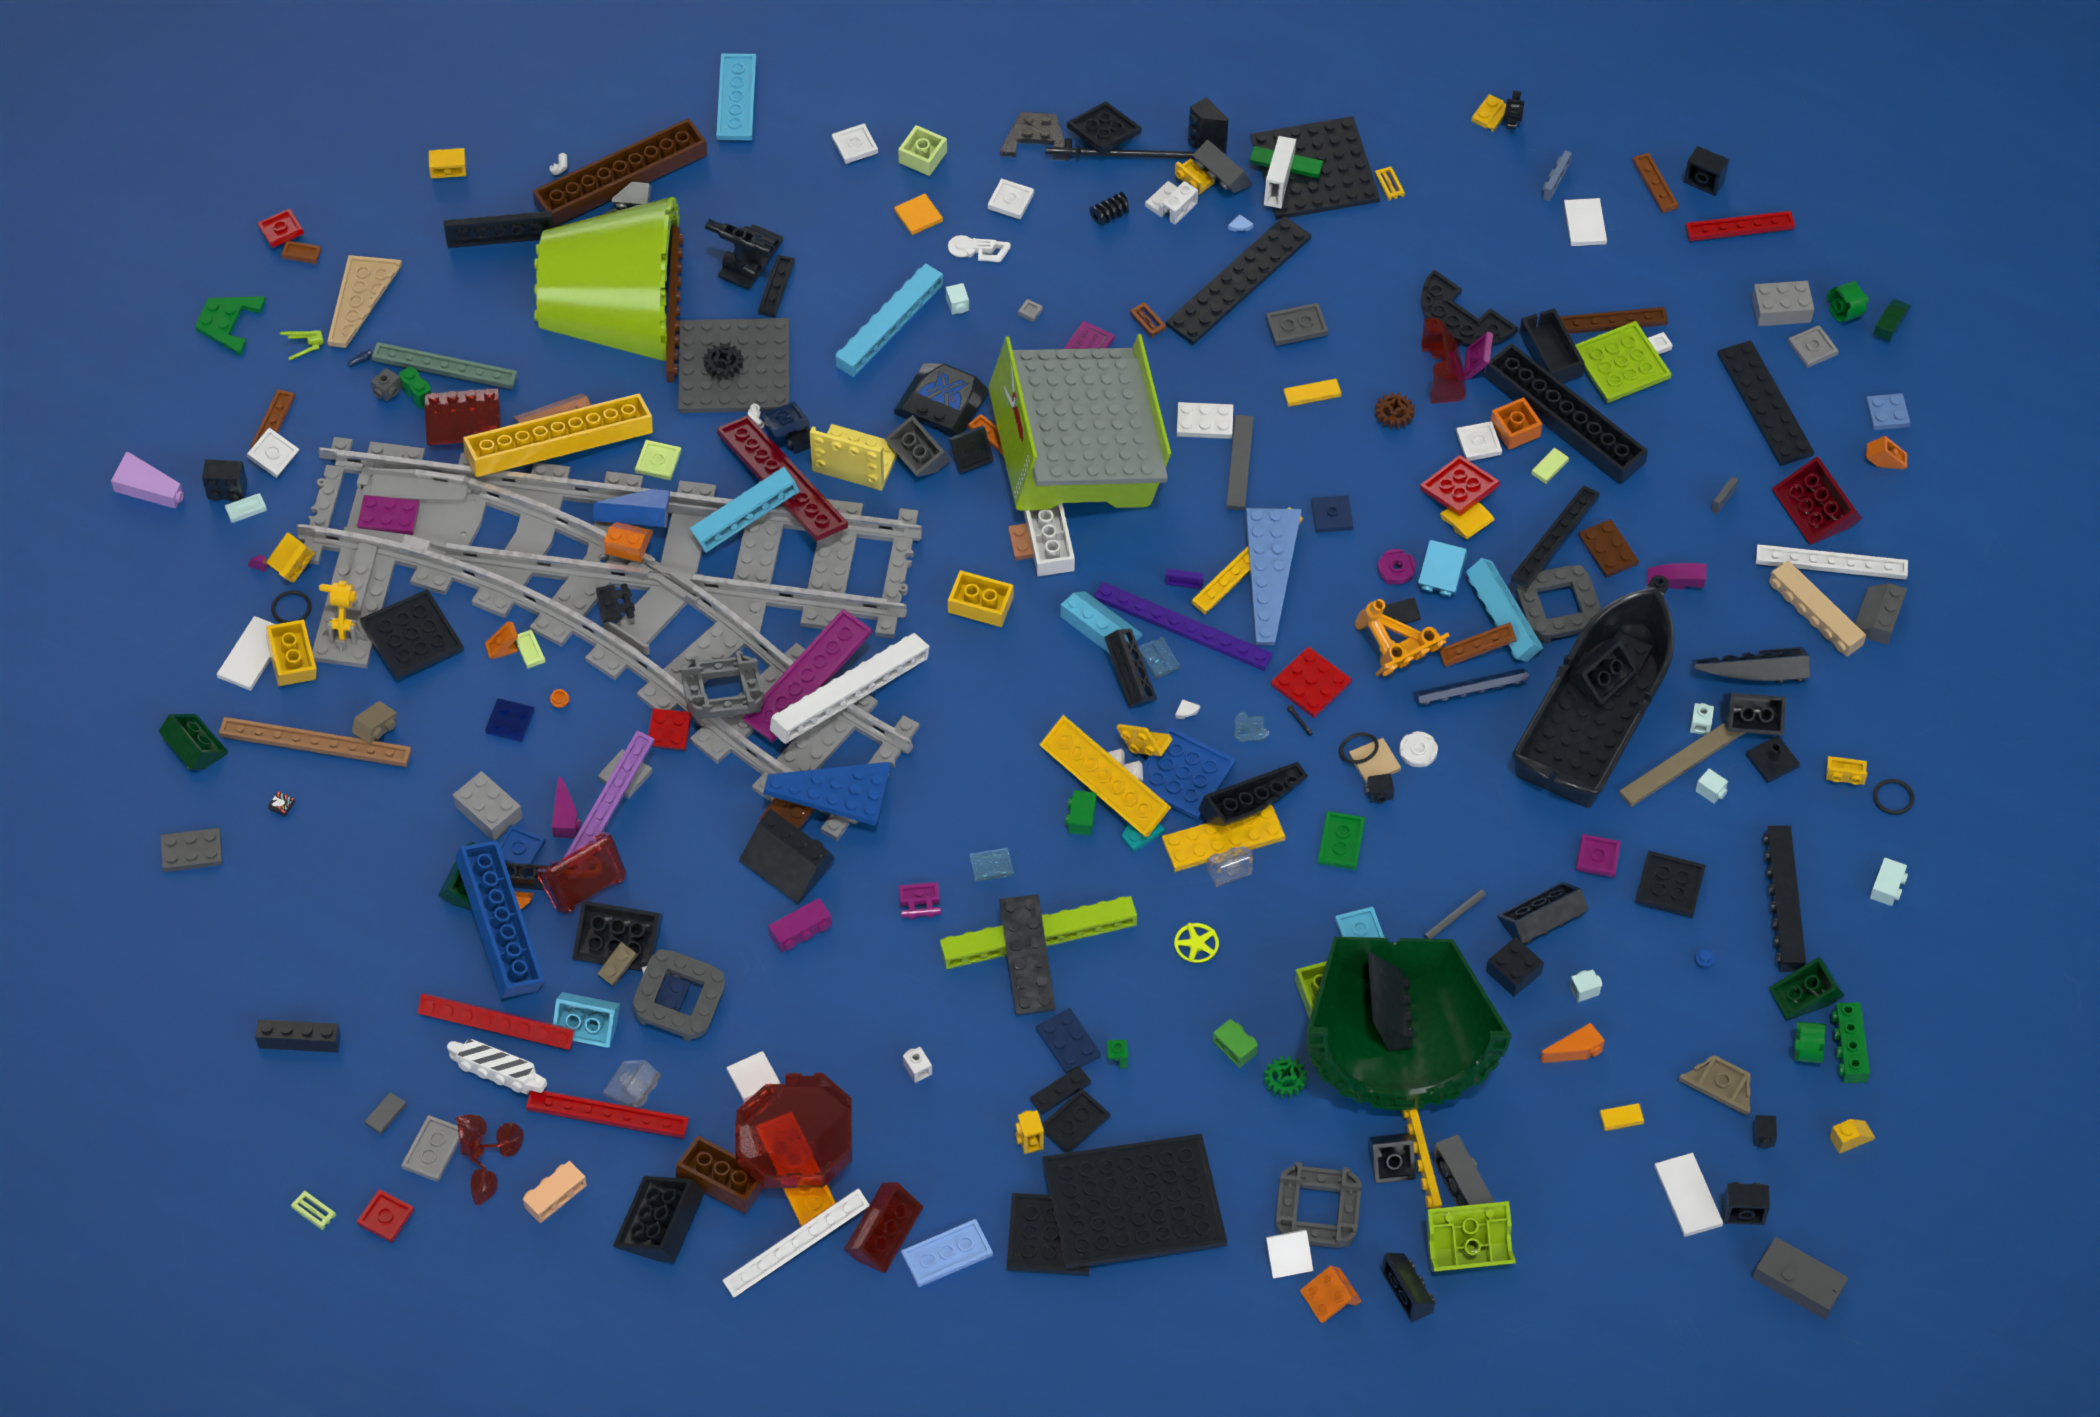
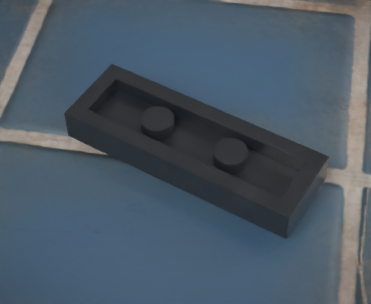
M1078 1066L1032 1095L1030 1101L1038 1112L1043 1115L1075 1095L1079 1090L1089 1086L1091 1080Z

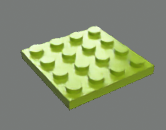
M1636 321L1575 344L1585 362L1584 370L1606 403L1671 379V372Z

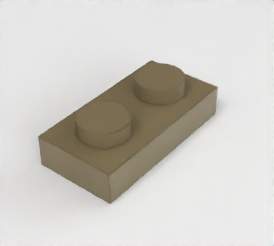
M621 942L598 972V975L615 987L638 954Z

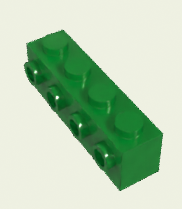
M1836 1003L1835 1009L1831 1011V1020L1835 1022L1836 1028H1834L1833 1035L1834 1040L1838 1042V1046H1836V1057L1840 1058L1838 1074L1842 1076L1843 1083H1867L1870 1069L1861 1003Z

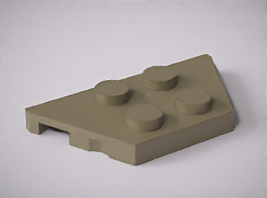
M1713 1055L1706 1059L1704 1063L1696 1065L1690 1072L1680 1075V1082L1749 1116L1751 1111L1749 1072Z

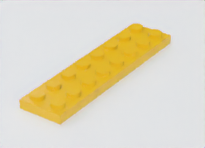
M1064 715L1039 744L1145 837L1151 834L1171 809L1170 805Z

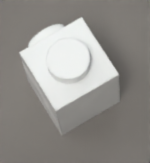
M921 1047L910 1049L903 1055V1065L914 1083L932 1075V1064Z

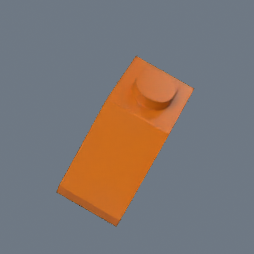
M1883 436L1867 443L1866 457L1877 467L1907 468V452L1888 437Z

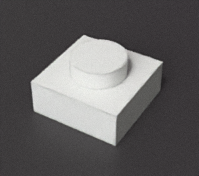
M1664 332L1648 338L1658 354L1672 350L1673 345Z

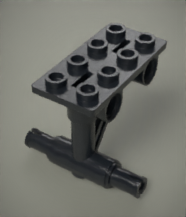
M710 218L705 224L706 230L717 233L720 238L734 243L733 253L728 251L724 255L722 269L718 273V277L748 290L784 240L783 236L754 224L751 227L737 228L728 223H718Z

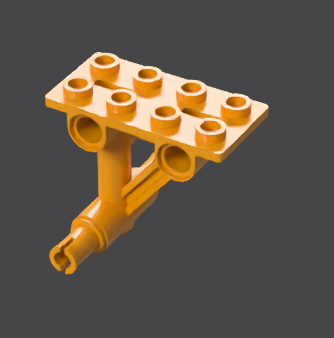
M1381 599L1370 602L1358 614L1354 624L1358 630L1369 627L1380 646L1379 650L1382 653L1380 664L1382 667L1375 673L1377 677L1380 675L1385 677L1393 673V670L1399 667L1401 669L1410 664L1409 662L1412 660H1419L1426 656V653L1440 649L1442 645L1447 643L1446 639L1450 636L1449 633L1439 636L1433 627H1426L1422 631H1418L1382 614L1385 602ZM1386 629L1408 639L1395 643L1394 640H1391Z

